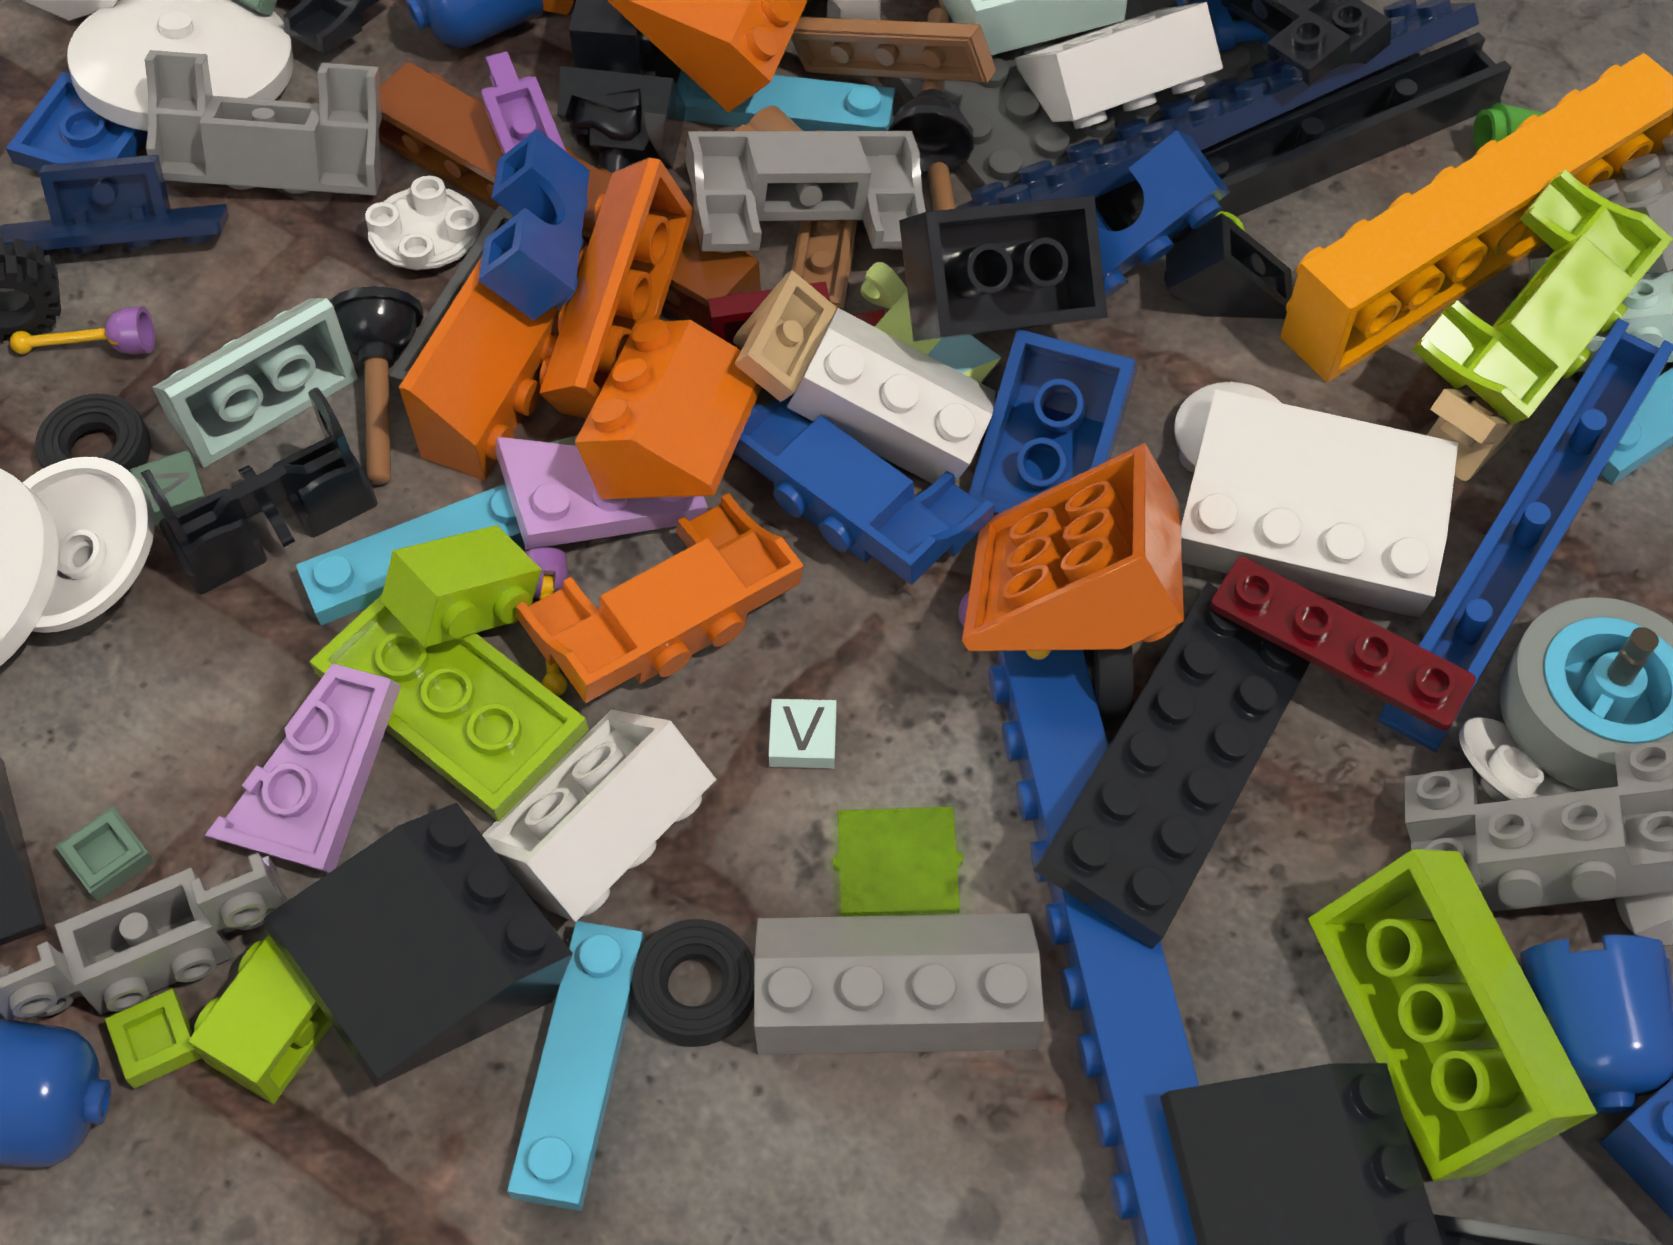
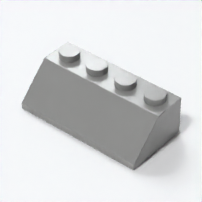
M1030 913L758 918L754 964V1028L758 1055L1038 1050L1044 1024L1040 954Z

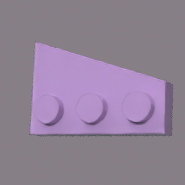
M497 437L496 456L526 550L677 526L678 519L686 516L688 520H691L705 513L708 509L704 496L600 499L576 446Z

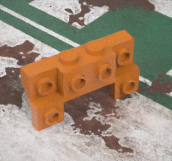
M727 493L721 497L720 505L691 520H688L686 516L677 520L676 533L687 546L686 550L600 595L599 609L587 598L573 578L569 577L563 580L562 589L530 606L525 601L516 605V618L549 665L557 662L586 704L632 677H635L638 683L641 684L657 674L661 677L670 676L683 668L696 652L711 644L715 647H720L731 642L743 631L749 612L800 584L804 565L781 536L772 534L759 526L737 504L730 493Z

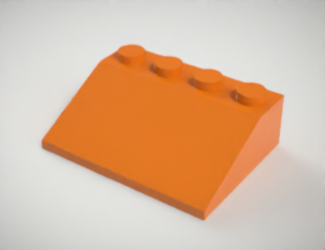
M607 0L728 113L772 81L807 3V0Z
M1146 443L995 515L979 531L962 642L968 651L1124 649L1141 640L1147 643L1157 641L1168 635L1177 624L1184 622L1180 502Z

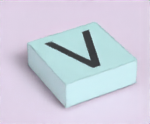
M772 699L769 767L835 769L836 700Z

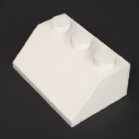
M1207 2L1158 9L1015 58L1018 71L1052 122L1073 121L1075 129L1088 127L1107 120L1105 110L1121 104L1124 111H1131L1157 102L1155 92L1171 87L1173 94L1202 87L1205 85L1204 75L1223 69Z
M837 308L787 408L811 421L822 415L876 455L932 484L946 471L954 475L955 484L970 465L993 415L996 391Z
M611 709L499 822L496 821L482 836L529 896L547 911L576 922L580 917L587 916L601 907L610 894L609 888L628 869L642 864L652 855L657 845L656 840L674 822L685 819L699 807L702 801L701 795L716 781V778L670 720Z

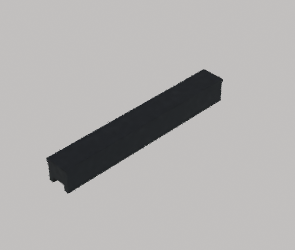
M1477 32L1300 105L1205 148L1201 152L1230 191L1228 195L1218 201L1222 207L1220 211L1229 212L1238 217L1478 115L1482 109H1490L1492 105L1501 103L1500 98L1512 67L1506 61L1495 64L1482 50L1485 38L1480 32ZM1135 180L1106 193L1102 217L1114 231H1121L1130 227L1139 218L1144 206V194L1139 182ZM1187 225L1184 229L1178 232L1170 240L1179 237L1180 235L1190 231L1192 228L1190 227V225Z

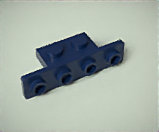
M159 155L43 165L39 171V176L51 220L3 224L0 226V237H4V245H12L14 238L25 240L26 250L36 244L43 248V253L50 249L68 248V251L73 254L94 252L102 248L104 244L125 243L126 247L132 249L146 248L157 244L160 239L182 237V241L185 243H201L215 238L217 234L222 232L229 214L226 204L171 209Z

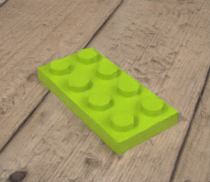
M381 594L309 661L315 674L322 678L330 666L336 664L389 678L399 684L401 688L386 731L499 822L589 731L586 718L476 633L423 647L380 601Z

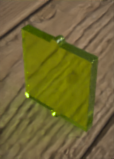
M954 807L838 810L839 855L833 858V869L836 872H840L841 917L960 914L957 868H960L963 864V854L960 851H956Z

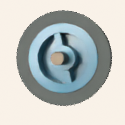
M1601 597L1569 600L1557 604L1540 614L1528 627L1503 671L1499 688V702L1505 725L1521 751L1551 777L1570 787L1585 791L1618 786L1614 748L1673 740V623L1642 606L1618 599Z

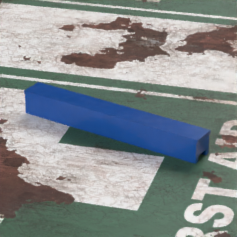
M1619 318L1617 319L1419 644L1420 647L1469 671L1476 677V681L1453 723L1658 379L1673 351L1672 343L1664 340L1660 348L1625 332L1629 323ZM1387 702L1377 720L1435 753L1450 730L1449 728L1447 731H1441Z

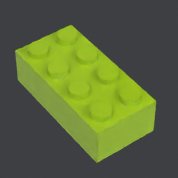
M1412 849L1308 918L1376 1062L1387 1063L1403 1118L1434 1182L1481 1176L1597 1114L1460 851Z

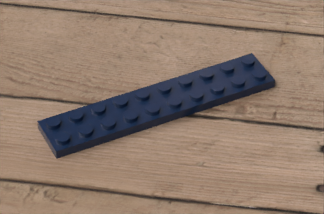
M1416 0L1397 1L1383 8L1385 16L1391 19V44L1367 64L1356 62L1341 65L1327 72L1309 86L1303 82V72L1287 61L1284 62V59L1281 57L1275 62L1270 59L1262 61L1251 67L1253 75L1251 78L1240 83L1237 77L1212 83L1205 88L1208 97L1193 103L1192 98H1183L1167 103L1160 108L1161 118L1148 124L1145 118L1120 124L1113 129L1114 139L1101 145L1098 139L1087 140L1073 145L1066 150L1067 160L1052 166L1050 160L1028 165L1019 171L1020 181L1005 188L1003 182H994L981 186L970 193L971 201L956 207V209L1094 195L1095 198L1137 180L1129 170V167L1174 131L1178 130L1189 135L1200 150L1208 148L1478 25L1479 20L1475 2L1451 4L1450 0H1429L1417 5Z

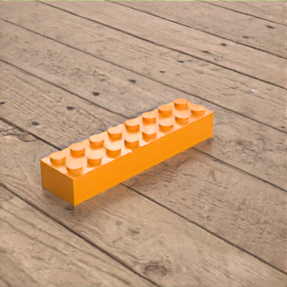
M1645 53L1640 54L1623 66L1613 65L1595 83L1582 91L1578 89L1572 90L1561 99L1556 107L1543 115L1538 116L1534 114L1528 117L1519 125L1515 132L1499 142L1496 140L1487 142L1476 152L1473 158L1456 168L1449 166L1443 169L1429 185L1416 193L1411 194L1407 192L1402 194L1385 212L1372 220L1363 219L1358 221L1341 239L1328 247L1314 248L1303 257L1297 266V279L1292 296L1286 305L1287 314L1280 338L1328 383L1446 308L1449 304L1460 299L1540 248L1546 242L1520 220V217L1554 176L1566 169L1578 181L1589 187L1595 183L1616 178L1623 173L1622 166L1628 161L1643 155L1654 154L1664 147L1662 141L1673 134V76Z

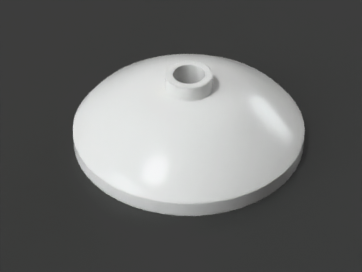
M78 457L63 460L41 469L22 482L36 493L48 508L56 526L59 544V560L55 584L47 606L32 632L50 633L64 631L96 618L113 606L127 592L141 572L149 555L153 541L155 520L148 492L143 484L124 467L113 461L97 457Z

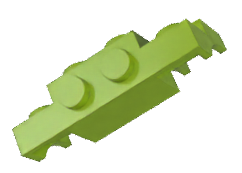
M1566 169L1553 177L1520 217V220L1546 242L1554 252L1496 323L1490 326L1456 300L1443 310L1411 349L1455 389L1468 385L1511 425L1528 419L1561 377L1564 379L1569 378L1585 364L1592 354L1587 345L1597 333L1600 335L1604 334L1613 327L1618 318L1621 319L1628 307L1622 302L1673 240L1669 234L1646 214L1627 209L1605 199L1578 181Z

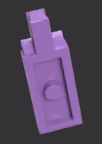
M507 51L487 56L486 61L490 70L489 77L492 87L482 89L481 94L484 108L502 154H506L536 129L540 130L566 151L536 76L518 79Z

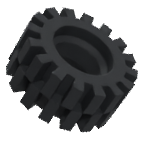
M0 237V289H14V291L0 292V342H4V335H12L17 331H29L32 335L43 334V325L51 328L56 323V316H60L61 313L58 270L55 267V260L50 254L44 256L43 248L36 244L26 250L25 240L14 238L12 245H4V237Z

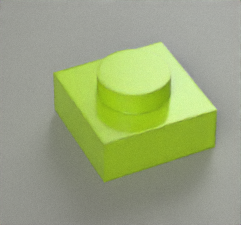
M173 988L105 1018L124 1077L134 1089L202 1058L188 1042L193 1035V1031L181 998Z

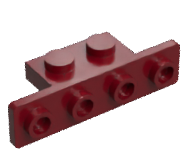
M1239 557L1211 601L1210 608L1213 612L1441 731H1447L1450 728L1476 681L1475 675L1246 557Z

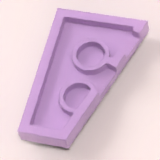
M332 664L284 728L286 737L263 768L258 765L254 768L242 784L247 789L226 818L219 816L205 836L329 873L334 870L339 861L401 686L389 678Z

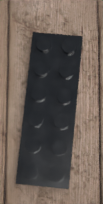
M1209 582L1205 584L1184 617V622H1181L1033 870L1152 949L1164 938L1310 664L1309 661L1213 612L1210 605L1218 588Z

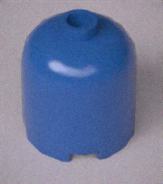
M405 0L408 11L419 30L429 27L439 41L447 46L458 48L475 45L543 15L544 9L542 0Z
M1604 935L1602 936L1604 950L1570 953L1569 940L1560 939L1534 945L1520 953L1522 971L1597 1113H1624L1637 1110L1635 1097L1655 1093L1673 1077V985L1670 959L1666 957V951L1663 949L1661 940L1644 936Z
M0 1018V1166L34 1168L54 1166L68 1159L84 1143L92 1124H103L110 1105L111 1082L110 1080L100 1079L99 1060L95 1050L77 1031L64 1027Z

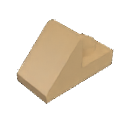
M791 270L781 279L736 333L733 342L742 350L734 365L782 402L795 393L837 307Z
M1444 389L1430 409L1440 417L1427 436L1458 442L1454 476L1462 481H1468L1515 434L1522 423L1518 422L1511 425L1473 390Z

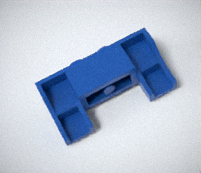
M794 394L782 402L777 399L763 405H754L733 452L773 482V495L784 511L795 518H799L802 515L818 527L824 539L833 548L840 552L849 550L865 563L874 557L911 585L945 552L954 557L994 517V504L987 499L980 503L954 484V475L948 471L926 490L914 497V484L911 479L825 417L820 415L817 419L811 421L788 409L787 406Z

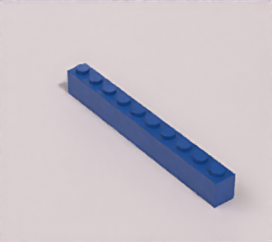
M1026 650L999 651L997 665L989 666L988 668L993 702L995 705L1005 704L1009 722L1002 724V737L1006 757L1009 762L1019 761L1023 781L1016 782V795L1020 815L1023 821L1033 820L1038 841L1031 842L1030 846L1033 870L1108 746L1083 650H1051L1050 654L1041 660L1031 658L1026 653ZM1034 871L1038 883L1048 881L1053 904H1047L1045 908L1048 932L1053 946L1063 944L1069 967L1061 969L1064 999L1069 1011L1079 1010L1085 1034L1077 1036V1050L1081 1069L1086 1079L1096 1078L1101 1103L1094 1104L1093 1106L1097 1136L1102 1148H1113L1119 1174L1111 1175L1110 1177L1112 1198L1119 1220L1130 1219L1136 1245H1197L1160 1096L1168 1091L1199 1086L1161 941L1152 949Z

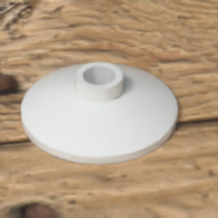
M1476 717L1469 719L1461 728L1459 741L1462 750L1474 769L1482 777L1480 783L1483 790L1495 801L1577 792L1576 788L1556 780L1541 770L1517 746L1504 723L1489 718Z

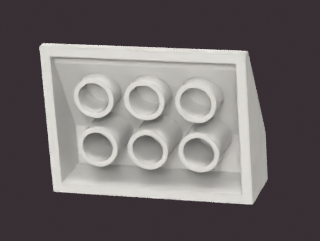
M1214 389L1181 525L1182 563L1229 573L1239 557H1246L1318 595L1420 618L1435 597L1448 533L1458 442Z

